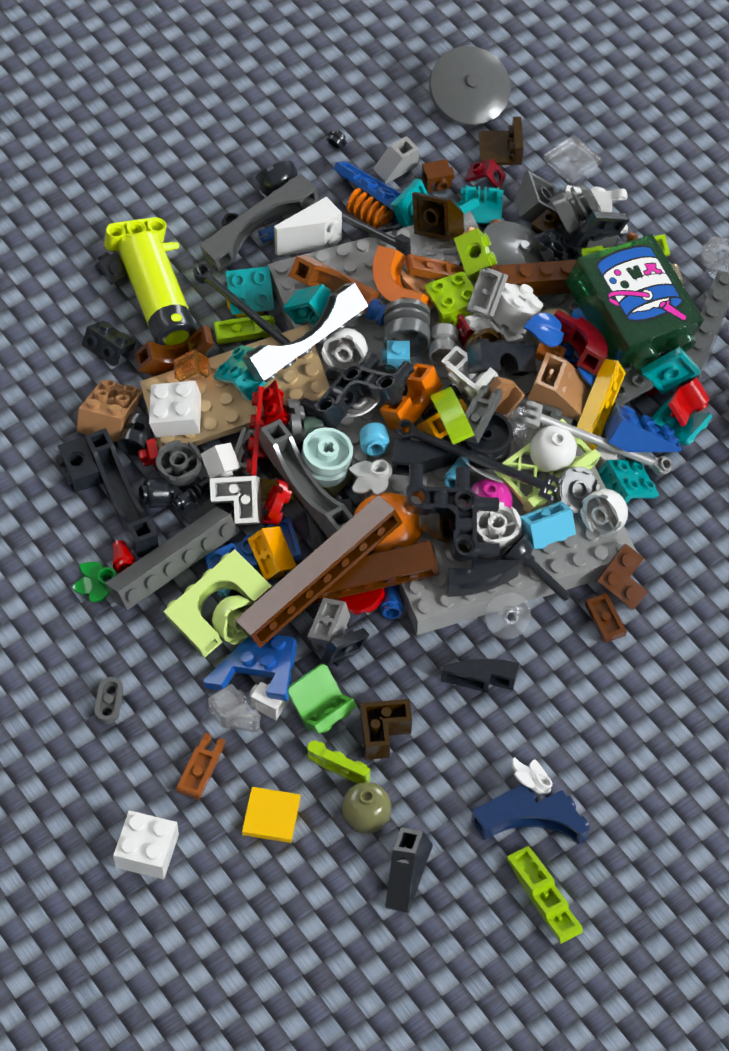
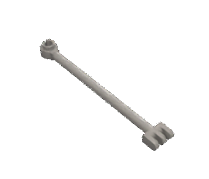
M526 401V408L529 409L525 410L524 416L528 418H523V425L533 429L538 428L540 423L547 426H561L569 430L577 438L648 465L658 476L671 471L672 461L665 456L653 458L640 452H626L610 444L605 438L542 414L543 405L533 401Z

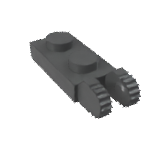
M483 385L476 397L474 396L465 413L474 436L465 439L466 441L479 443L493 413L500 403L503 393L502 389H494L491 397L487 400L490 389L489 386Z

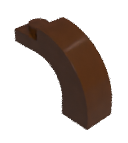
M202 325L187 340L175 345H160L147 341L135 353L138 370L147 374L160 375L207 359L206 352L214 345L210 327Z

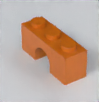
M416 363L413 366L415 369L414 373L406 381L408 387L407 396H403L401 401L394 405L384 404L381 407L380 412L390 430L396 431V427L402 429L398 425L402 420H410L414 424L430 404L431 399L429 395L440 391L443 387L434 366ZM407 427L402 430L403 432L407 433L410 430V428Z

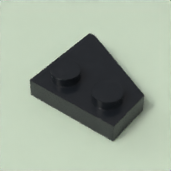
M593 211L573 238L575 246H581L583 240L592 238L595 242L605 237L619 235L630 219L626 213Z
M362 628L357 631H350L342 637L332 638L327 643V649L318 665L324 664L329 668V666L335 664L339 667L350 657H353L362 650L370 634Z

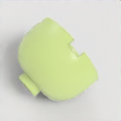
M236 595L226 597L216 606L212 616V624L214 630L223 640L236 645L241 644L248 637L235 620L251 607L253 602Z

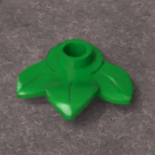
M98 562L80 564V570L84 577L73 585V590L80 595H89L90 602H99L105 599L109 591L105 585L108 581L104 580L107 578L112 579L118 573L112 568L103 567Z

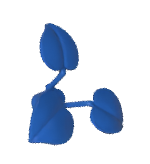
M580 307L571 313V317L578 320L581 316L594 325L601 334L603 333L602 320L591 309ZM539 313L533 316L523 327L541 343L549 347L560 345L564 333L560 331L561 322L549 313ZM570 343L560 345L567 348L564 357L567 358L570 364L579 361V358L572 359L574 350ZM577 365L581 377L593 387L597 375L595 376Z

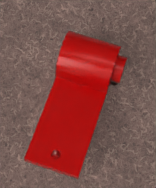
M697 376L678 386L668 403L672 410L670 413L671 418L676 416L682 427L687 424L694 410L699 412L708 406L707 402L710 400Z

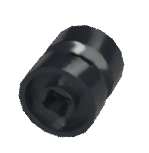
M139 413L129 415L124 430L117 442L122 451L129 455L138 456V451L147 449L146 441L150 440L153 435L149 424V417Z

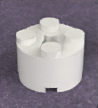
M506 283L492 318L500 326L502 324L509 326L508 330L511 332L526 333L527 330L523 329L524 325L533 316L539 314L543 304L533 294V289L529 285L522 284L519 286Z

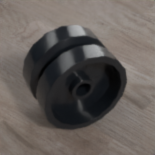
M495 411L479 443L463 440L460 446L503 463L508 459L511 451L512 425L505 416ZM468 460L470 465L483 470L490 469Z

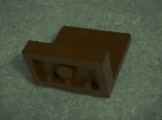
M513 117L512 125L508 126V131H479L481 162L493 158L498 165H522L524 146L521 117Z

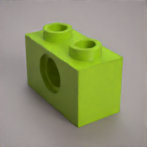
M478 228L454 238L466 276L473 283L477 281L481 269L486 270V268H491V266L497 264L494 253L490 252L488 247L491 245L488 235L486 233L483 234ZM481 251L480 255L474 258L475 254Z

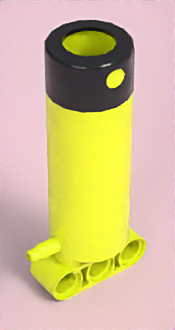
M153 217L109 224L106 228L104 246L109 251L120 253L154 342L160 345H175L184 342L197 331V328L165 252L179 248L178 242L163 243L166 222L161 218Z

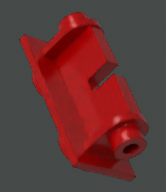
M274 380L263 390L262 403L267 424L269 425L280 419L284 425H287L290 417L287 409H285L284 393L278 388L277 381Z

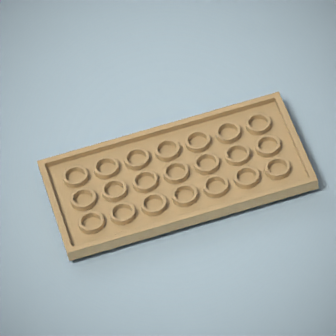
M307 324L281 334L293 342L306 334L310 328ZM272 337L246 346L256 348L259 345L278 346L280 344ZM316 346L310 347L312 350L302 358H296V362L286 369L281 368L277 371V376L264 385L263 390L276 380L278 388L284 393V401L294 398L299 400V402L303 398L319 401L330 387ZM233 350L140 381L149 415L151 385L196 381L201 393L200 433L156 437L159 449L166 443L175 440H181V443L186 444L190 442L198 446L239 432L243 426L250 428L251 414H255L256 407L252 406V400H245L233 384L215 380L213 377L217 372L218 366L230 358Z

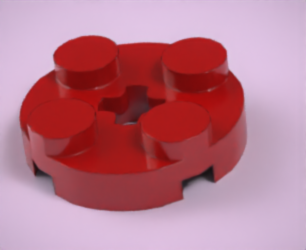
M280 479L276 480L278 486H272L263 509L267 510L266 516H261V522L268 525L273 523L278 525L283 515V512H281L283 504H287L291 497L292 491L289 490L288 482Z

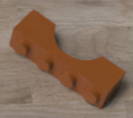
M308 255L296 256L288 275L308 286L323 284L330 290L331 294L344 284L355 283L368 306L372 300H378L381 294L379 291ZM368 307L362 310L363 314H366Z

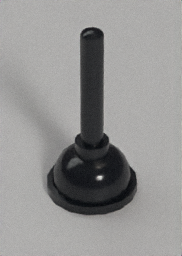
M524 533L505 552L500 560H520V565L522 564L525 568L531 569L563 601L568 600L570 593L534 560L535 557L531 554L533 551L532 543L528 539L529 535Z

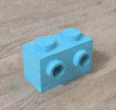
M562 501L520 516L522 534L527 533L529 535L528 539L531 541L534 550L543 549L551 543L564 541L576 534L573 511Z

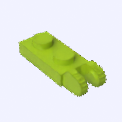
M270 315L261 316L270 325L275 324L274 317ZM248 317L213 323L217 345L271 337Z
M312 740L308 743L307 754L311 762L313 761L315 764L357 784L370 782V768L363 762H354L346 758L339 751L328 750L325 744L318 742V740Z

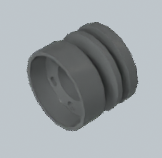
M583 181L578 183L582 193L577 195L574 187L570 188L573 198L568 199L563 192L551 198L571 238L575 237L582 227L581 222L586 221L593 211L601 212V208L592 191Z
M402 298L394 300L384 309V347L386 350L387 341H410V357L427 351L430 347V309L425 303L416 299Z

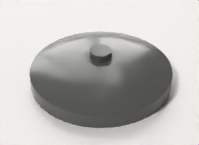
M462 46L446 52L437 61L430 75L429 91L435 107L446 119L460 126L478 127L492 122L502 113L509 101L511 84L506 68L496 56L479 47Z
M498 221L490 224L483 231V234L486 233L490 239L491 245L488 247L497 259L496 265L542 262L532 243V238L538 234L531 229L514 222Z

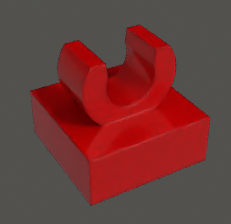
M155 438L146 441L148 449L138 451V456L143 466L153 464L157 471L156 458L159 445Z

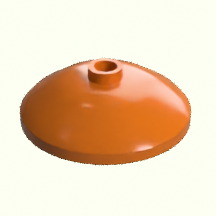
M391 492L379 494L381 498L396 510L403 523L371 551L385 552L395 546L406 547L414 545L422 534V529L419 528V515L406 511L403 504L405 496ZM372 495L361 502L354 516L378 495Z

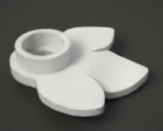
M382 459L376 460L373 463L361 461L349 468V471L358 477L353 485V492L364 494L372 490L375 495H379L388 488V479L392 475V467L387 461Z
M515 757L513 758L512 768L516 772L514 775L517 780L524 786L529 787L537 795H548L551 791L552 781L541 765L534 759L529 766H526Z

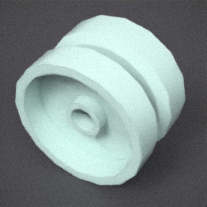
M324 427L315 429L307 435L303 442L301 456L321 487H332L340 484L347 477L353 456V446L350 439L343 432L334 428Z

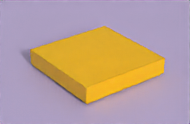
M252 787L242 835L292 843L301 795Z

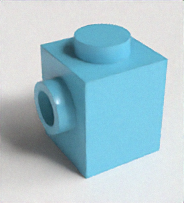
M387 341V350H382V363H386V373L394 374L403 361L410 362V341Z

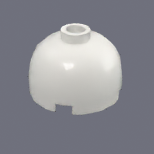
M348 327L331 332L322 348V356L327 365L340 370L360 365L367 357L368 346L362 334Z
M552 425L540 429L530 443L531 460L538 468L545 472L557 471L556 473L566 470L576 456V440L569 430L561 426Z
M600 489L583 499V508L580 509L583 523L592 533L595 529L601 534L600 537H611L625 525L628 517V507L623 497L616 491Z
M499 502L498 512L479 511L477 513V540L479 542L499 543L500 550H503L517 540L521 529V519L516 509L512 506L509 508L504 506V503Z

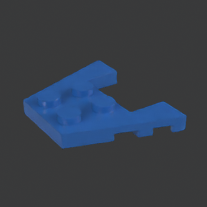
M274 635L259 648L247 637L204 679L203 683L208 689L225 691L235 672L269 677L273 679L266 690L267 697L288 701V687L291 685V668L294 667L297 642L294 637Z

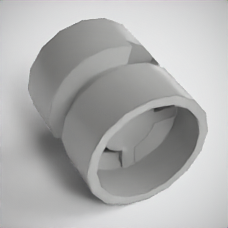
M440 323L430 329L429 359L431 362L444 366L441 360L458 343L459 330L457 327L448 323Z

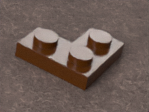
M627 544L622 545L595 580L631 610L636 608L648 592L630 577L644 558Z

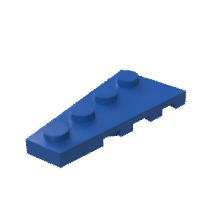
M290 516L283 519V522L273 526L272 524L265 527L280 526L294 561L301 559L300 548ZM252 534L243 537V540L236 544L230 543L206 555L207 569H213L225 554L231 553L234 549L254 569H260L248 542V538Z

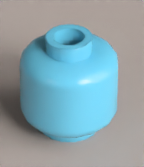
M369 423L360 430V446L365 454L376 457L387 452L390 446L388 429L383 424Z

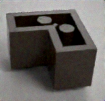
M410 699L361 703L360 718L365 760L390 758L389 736L411 734L412 715Z

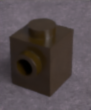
M546 209L531 223V230L537 234L554 228L560 234L563 230V222L560 216L549 209Z

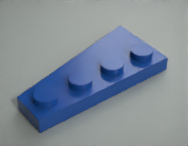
M346 161L336 162L334 170L339 173L341 178L353 182L357 187L392 209L390 204L401 194L400 192Z

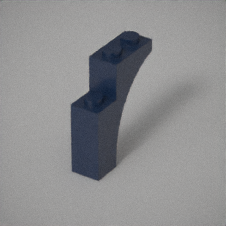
M523 784L474 809L471 818L472 823L483 840L510 829L539 827L561 833L577 844H580L587 840L590 829L584 816L580 817L576 811L573 799L570 796L567 797L563 790L538 802L534 792L528 790Z

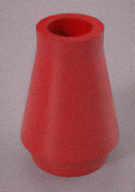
M117 540L112 544L113 569L119 574L136 561L125 541Z

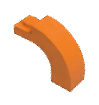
M378 245L373 261V277L379 292L390 302L402 298L420 300L429 307L432 300L428 296L417 291L405 289L401 283L400 275L406 256L396 249Z

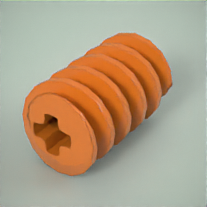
M360 188L353 191L346 207L349 214H353L355 218L376 229L391 222L394 214L393 209L388 211V206L383 205L381 207L379 200L375 202L373 196L368 198V193L366 192L361 194L362 190Z

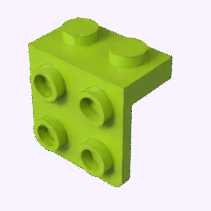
M458 272L425 285L426 293L439 312V324L448 323L457 327L458 315L462 314L464 319L467 316L474 315L466 311L474 286L464 272Z

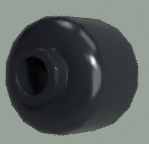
M164 478L145 479L143 484L139 486L140 502L144 503L147 508L166 507L169 505L170 499L174 498L173 485H169V482Z

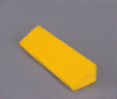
M605 359L577 428L601 437L626 374L619 361ZM583 440L591 450L596 449L597 445Z

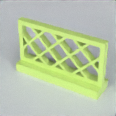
M573 436L577 447L584 454L580 457L575 456L569 468L585 467L590 470L597 464L601 455L596 449L592 451L582 439ZM530 443L502 463L517 468L520 471L521 469L533 470L534 477H537V471L545 472L535 464L521 463V456L524 454L530 455L531 453ZM494 470L498 477L524 505L523 510L527 514L537 510L548 501L538 496L540 489H536L534 486H532V493L525 496L520 491V484L527 483ZM549 471V474L553 476V473L557 471ZM563 471L556 473L554 476L559 478ZM548 491L547 493L553 496L556 495V493H553L551 491Z

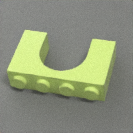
M234 549L231 553L225 554L213 569H208L197 583L188 586L181 597L171 601L164 613L172 625L205 658L222 643L219 634L202 617V607L206 599L218 590L232 589L241 593L254 604L272 586Z

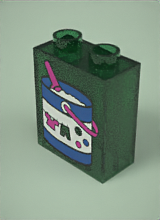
M653 234L577 259L565 283L587 321L594 325L604 337L608 348L607 356L610 360L619 361L622 367L632 363L635 369H641L655 361L660 353L668 350L671 352L678 347L687 352L696 344L694 335L704 319Z

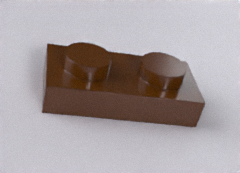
M607 593L585 600V606L604 643L626 636L627 630Z

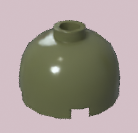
M371 782L358 783L351 787L344 796L342 805L343 818L346 823L348 822L353 827V830L367 834L377 832L390 820L392 810L390 797L385 789L378 784Z

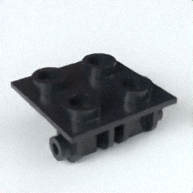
M204 477L202 481L193 484L191 488H187V491L177 495L175 499L170 501V504L189 524H192L215 507L227 513L234 509L230 503L215 504L211 502L210 477Z

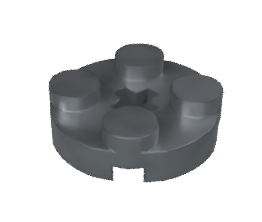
M295 398L286 399L287 405L285 409H287L290 420L285 427L291 431L295 443L300 444L306 438L305 429L301 427V420L305 419L304 408L300 406L299 400Z

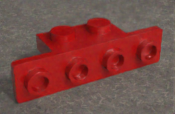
M259 386L257 392H253L252 406L256 407L255 414H251L250 428H254L253 437L249 436L248 450L252 451L251 459H247L246 473H250V476H256L257 458L269 459L259 446L260 428L268 425L265 412L261 411L263 386Z

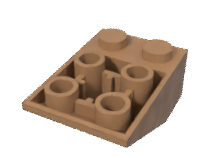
M546 352L527 399L558 407V409L563 410L562 415L571 417L579 422L592 387L567 360Z
M101 380L79 407L77 432L88 435L106 428L112 441L118 442L129 415L137 410L143 395L142 390L132 385L117 384L112 380Z

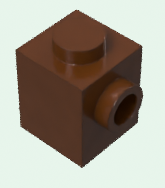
M447 159L422 164V180L427 193L443 191L452 187V179H455L453 167H449Z

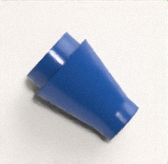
M398 585L386 587L380 610L385 618H399L404 610Z

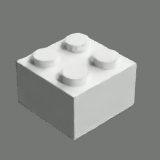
M196 381L151 385L149 424L155 437L199 434L201 393Z
M129 810L113 855L116 868L164 880L179 836L177 822Z

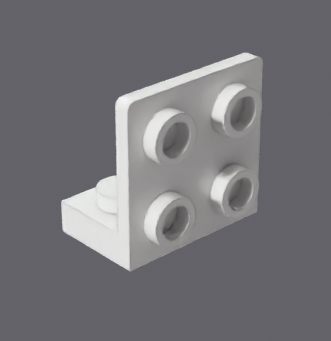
M450 363L446 365L449 373L447 376L452 381V385H455L461 393L466 394L470 403L483 385L489 386L496 376L498 377L497 372L490 367L486 372H482L478 376L476 383H473Z

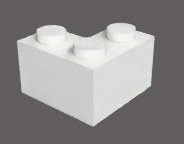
M259 477L210 478L211 502L215 504L234 503L235 524H262Z

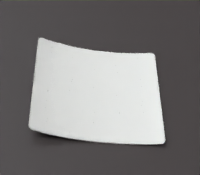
M467 463L470 467H472L475 471L479 472L480 474L492 480L504 483L496 475L481 471Z

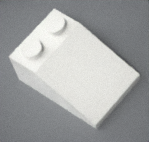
M325 197L275 225V254L283 256L319 251L335 246L342 240V212Z

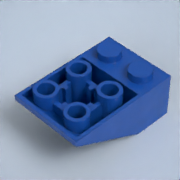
M616 404L604 427L608 442L626 452H680L682 450L678 438L675 436V431L671 427L664 424L660 426L647 415L641 417L635 414L636 411L627 405L621 407Z

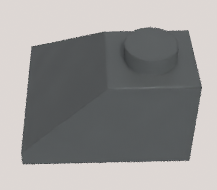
M529 170L526 171L515 199L518 216L522 220L532 223L546 209L557 213L551 201V198L558 195L555 186Z

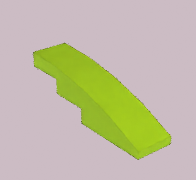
M527 846L507 856L509 864L527 895L560 944L583 933L582 925L569 910L568 902L555 886L554 878L531 848Z

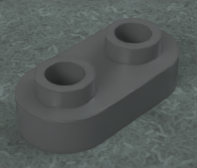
M107 677L99 684L94 711L96 719L102 724H112L119 718L124 690L122 682L118 678ZM114 690L115 693L108 694V691ZM105 712H111L108 716L104 715Z

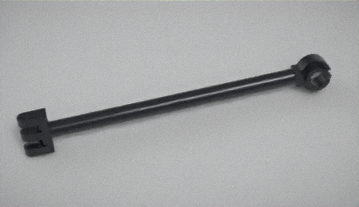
M342 212L343 222L395 247L406 258L411 254V241L409 237L400 234L394 238Z
M207 264L198 265L200 273L194 267L193 273L197 282L201 284L208 283L280 345L291 342L214 278Z
M402 420L398 423L402 429L409 427L411 429L409 434H403V430L396 427V431L402 439L414 438L537 487L540 489L538 496L554 502L555 497L547 494L548 491L556 494L559 491V488L551 485L552 482L561 485L563 482L562 479L548 473L545 480L539 479L458 445H453L448 441L418 430L410 420Z

